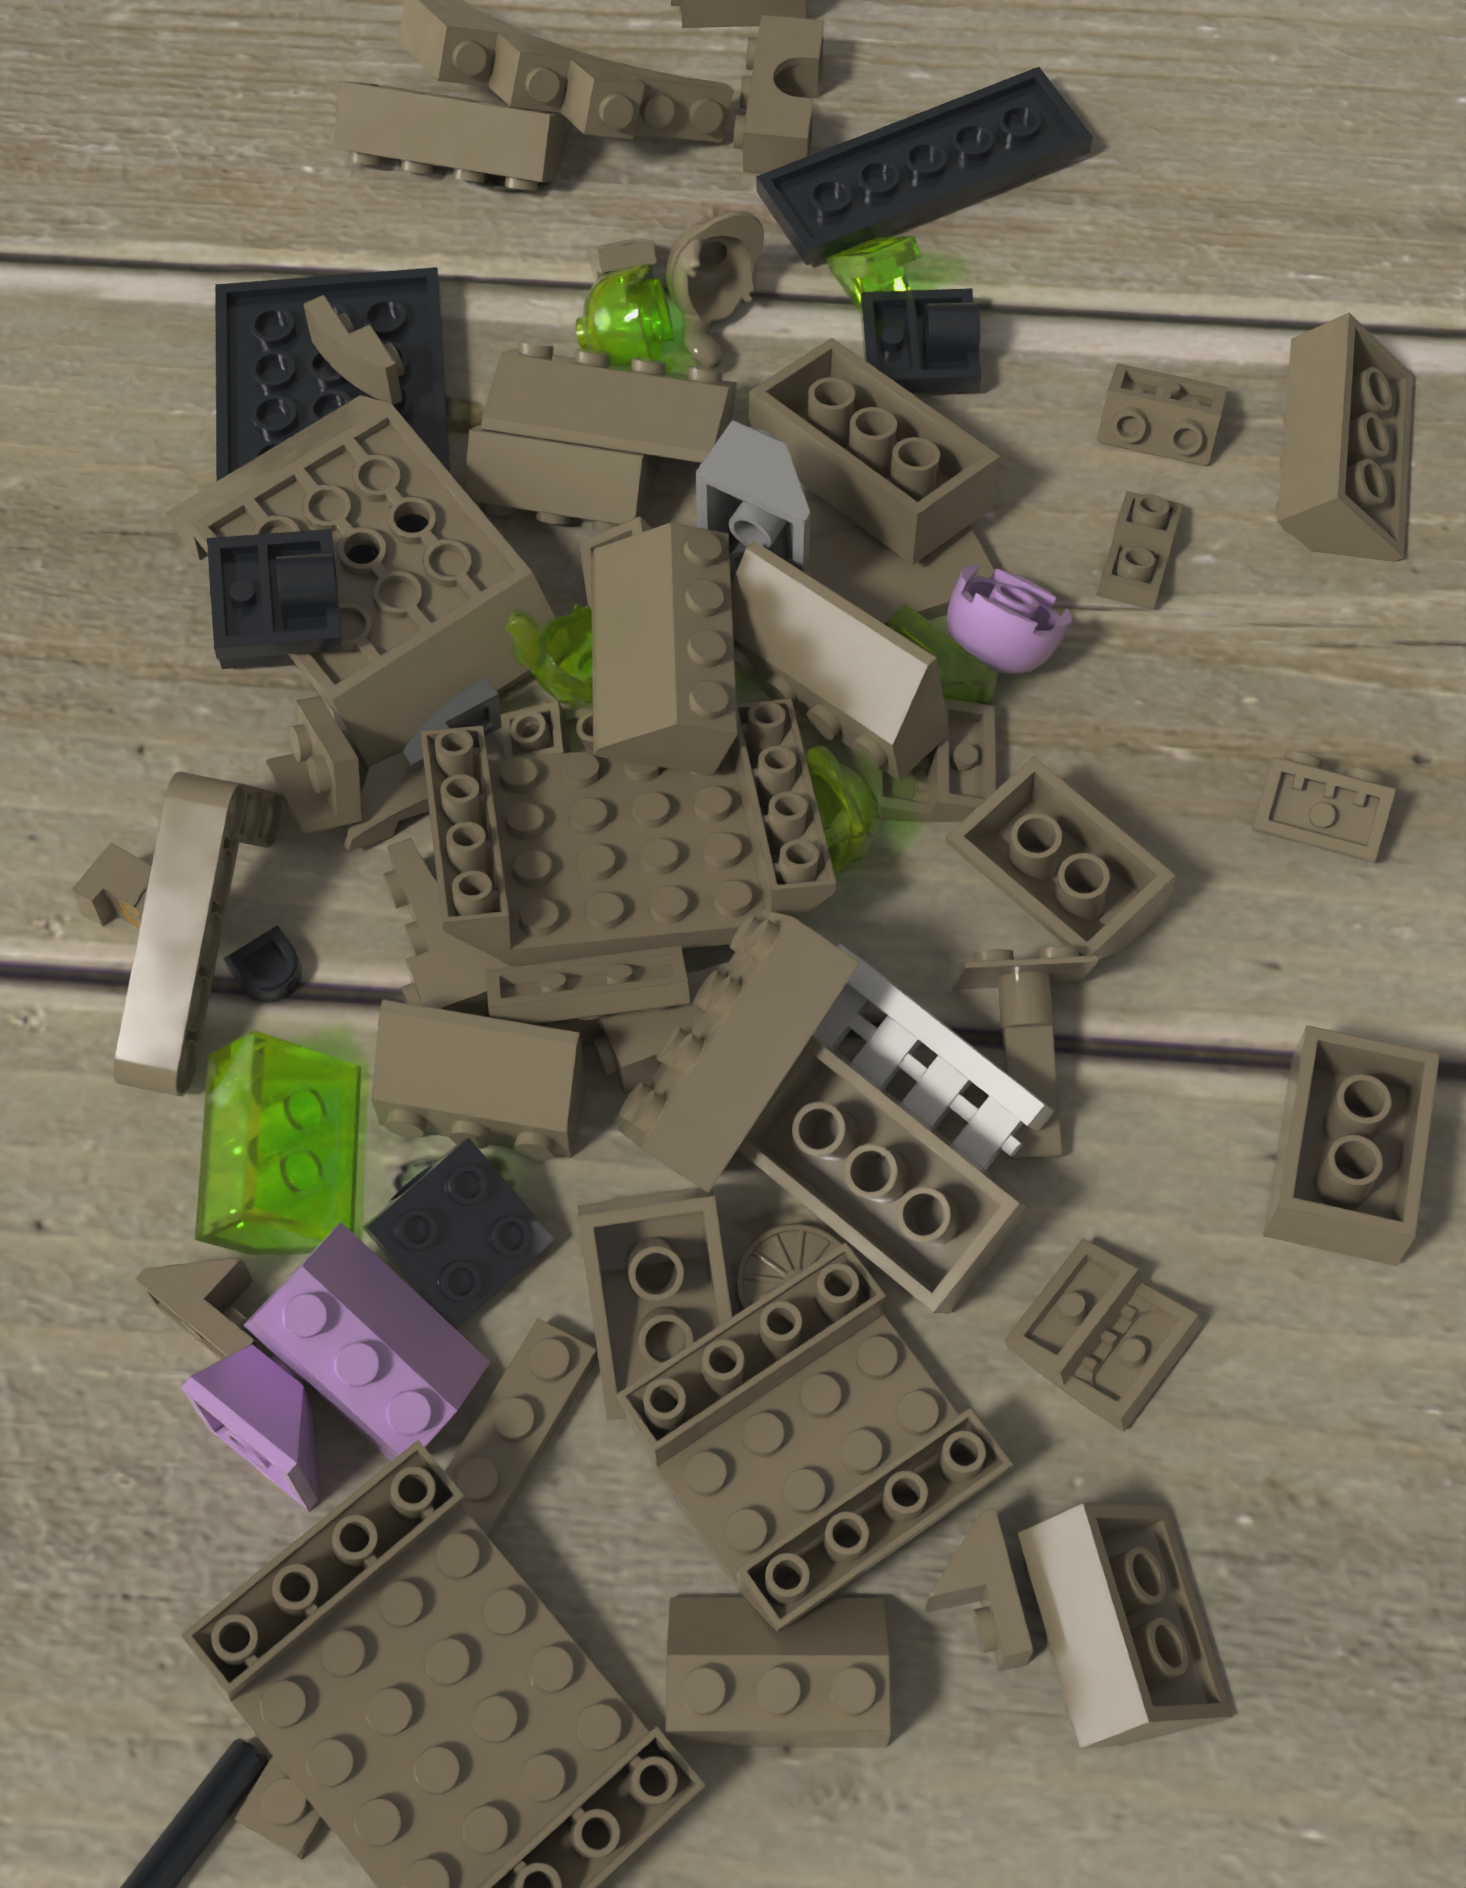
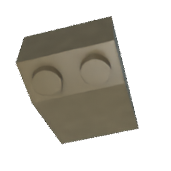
M699 1187L577 1206L607 1420L626 1418L616 1399L618 1392L732 1318L716 1198L712 1189L708 1193Z

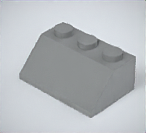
M732 420L696 471L697 528L729 534L731 584L746 548L754 541L808 575L811 512L788 447L785 443L777 440L773 435L764 430L752 429Z

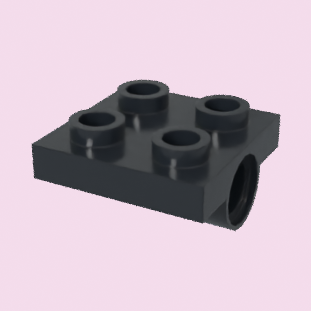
M972 288L861 292L860 312L864 360L910 393L980 391L982 377L979 357L980 314L978 303L973 300Z
M332 529L207 538L213 642L217 660L343 650Z
M469 1137L462 1139L440 1160L428 1166L411 1179L390 1199L389 1204L362 1227L419 1295L455 1329L463 1324L555 1240Z

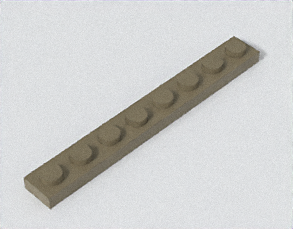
M539 1318L535 1321L445 1470L446 1474L465 1495L462 1504L463 1508L490 1540L598 1359L597 1349ZM273 1756L234 1818L243 1826L300 1860L303 1859L324 1823V1820Z

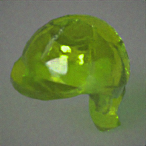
M575 604L572 614L549 619L540 631L538 622L532 615L522 609H513L504 629L512 635V654L521 666H528L542 689L556 701L563 704L567 703L570 707L576 709L593 708L592 609L589 606L579 609L580 606Z
M819 745L808 749L806 760L834 875H839L859 864L871 851L876 842L880 827V808L875 792L863 778L844 764H839L826 747Z

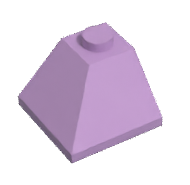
M252 1344L191 1375L181 1386V1389L207 1429L310 1512L319 1502L314 1405L303 1386L305 1382L275 1354L270 1359Z

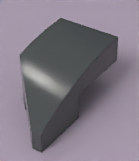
M482 678L454 696L418 729L403 750V755L413 770H421L424 767L420 731L483 726L484 736H487L502 727L499 694L488 678Z

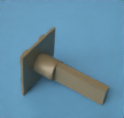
M1075 946L1044 948L1039 950L1040 958L1014 959L1013 951L1008 949L979 951L974 953V961L964 962L952 983V990L998 988L1005 1072L1054 1110V1113L1039 1132L1024 1123L1020 1126L1013 1136L1023 1145L1011 1157V1160L1060 1158L1062 1156L1051 985L1079 984L1098 963V955L1079 956V948Z

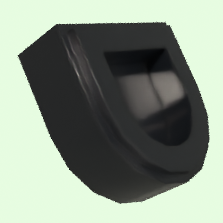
M278 925L223 958L227 969L242 990L252 999L263 1003L277 1002L287 998L297 989L302 979V966L295 948Z

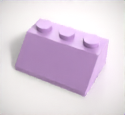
M342 1222L326 1236L244 1324L252 1334L390 1462L417 1440L426 1447L458 1411L490 1364V1361Z

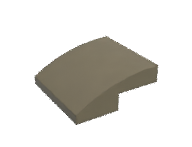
M944 698L949 734L901 781H898L881 768L872 770L864 765V817L914 822L963 821L996 791L995 706Z
M1082 1238L1004 1340L1009 1349L1039 1374L1077 1402L1125 1432L1199 1332L1201 1323L1199 1314L1143 1284L1138 1268Z

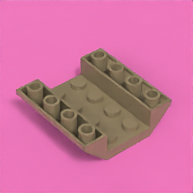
M846 1242L616 1394V1399L667 1489L736 1589L778 1633L1013 1467L1012 1462L971 1408L960 1415L886 1318L884 1315L886 1295Z

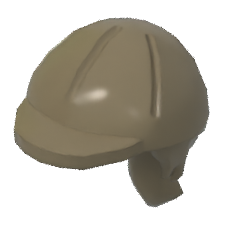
M730 211L712 220L700 221L692 224L691 227H687L674 241L665 262V282L671 300L683 314V342L697 366L713 368L718 367L722 361L721 347L712 337L709 329L712 323L730 317L742 298L747 302L753 301L751 292L756 290V270L759 254L764 242V228L757 217L745 211Z

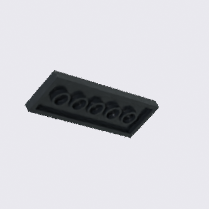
M1036 67L756 176V192L807 266L1091 153L1093 136L1042 69Z

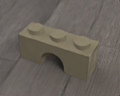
M761 15L758 37L748 38L746 70L753 71L752 76H742L740 109H746V115H736L733 142L734 148L743 149V172L763 174L810 156L813 129V98H818L823 65L824 20Z

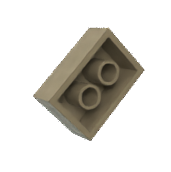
M1306 1025L1291 1059L1263 1232L1264 1237L1397 1266L1416 1237L1439 1053Z

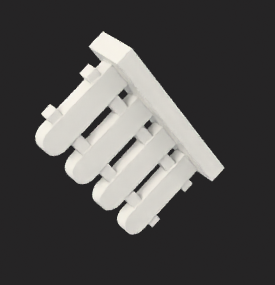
M839 943L838 948L860 963L812 1036L827 1042L836 1049L852 1029L867 1041L852 1060V1063L883 1088L887 1087L900 1069L915 1079L917 1083L903 1099L902 1103L934 1129H936L951 1109L965 1119L968 1124L957 1136L953 1144L987 1170L1002 1150L1013 1157L1023 1145L1013 1136L1020 1126L1024 1123L1039 1132L1054 1113V1110L857 954ZM871 1003L888 1015L878 1028L862 1016ZM921 1042L938 1055L929 1068L912 1056V1053ZM972 1082L989 1095L980 1108H977L962 1096Z

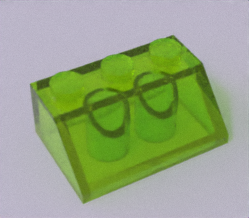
M256 1030L208 1055L195 1240L248 1255L311 1254L340 1222L354 1234L362 1066Z

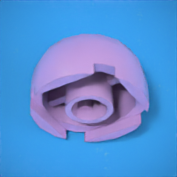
M970 565L963 568L952 591L947 611L948 632L959 651L968 657L966 664L981 675L996 678L1000 673L1021 674L1030 672L1049 660L1062 643L1072 622L1070 611L1066 608L1060 617L1052 609L1057 599L1054 595L1035 583L1011 572L996 568L992 578L976 576L981 565Z

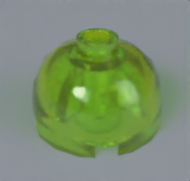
M649 264L619 269L605 274L595 282L585 299L583 317H579L576 320V335L581 349L610 353L609 363L631 366L633 357L650 358L667 362L666 372H671L674 356L662 359L663 341L674 340L669 305L659 278L648 280L646 274L652 269Z

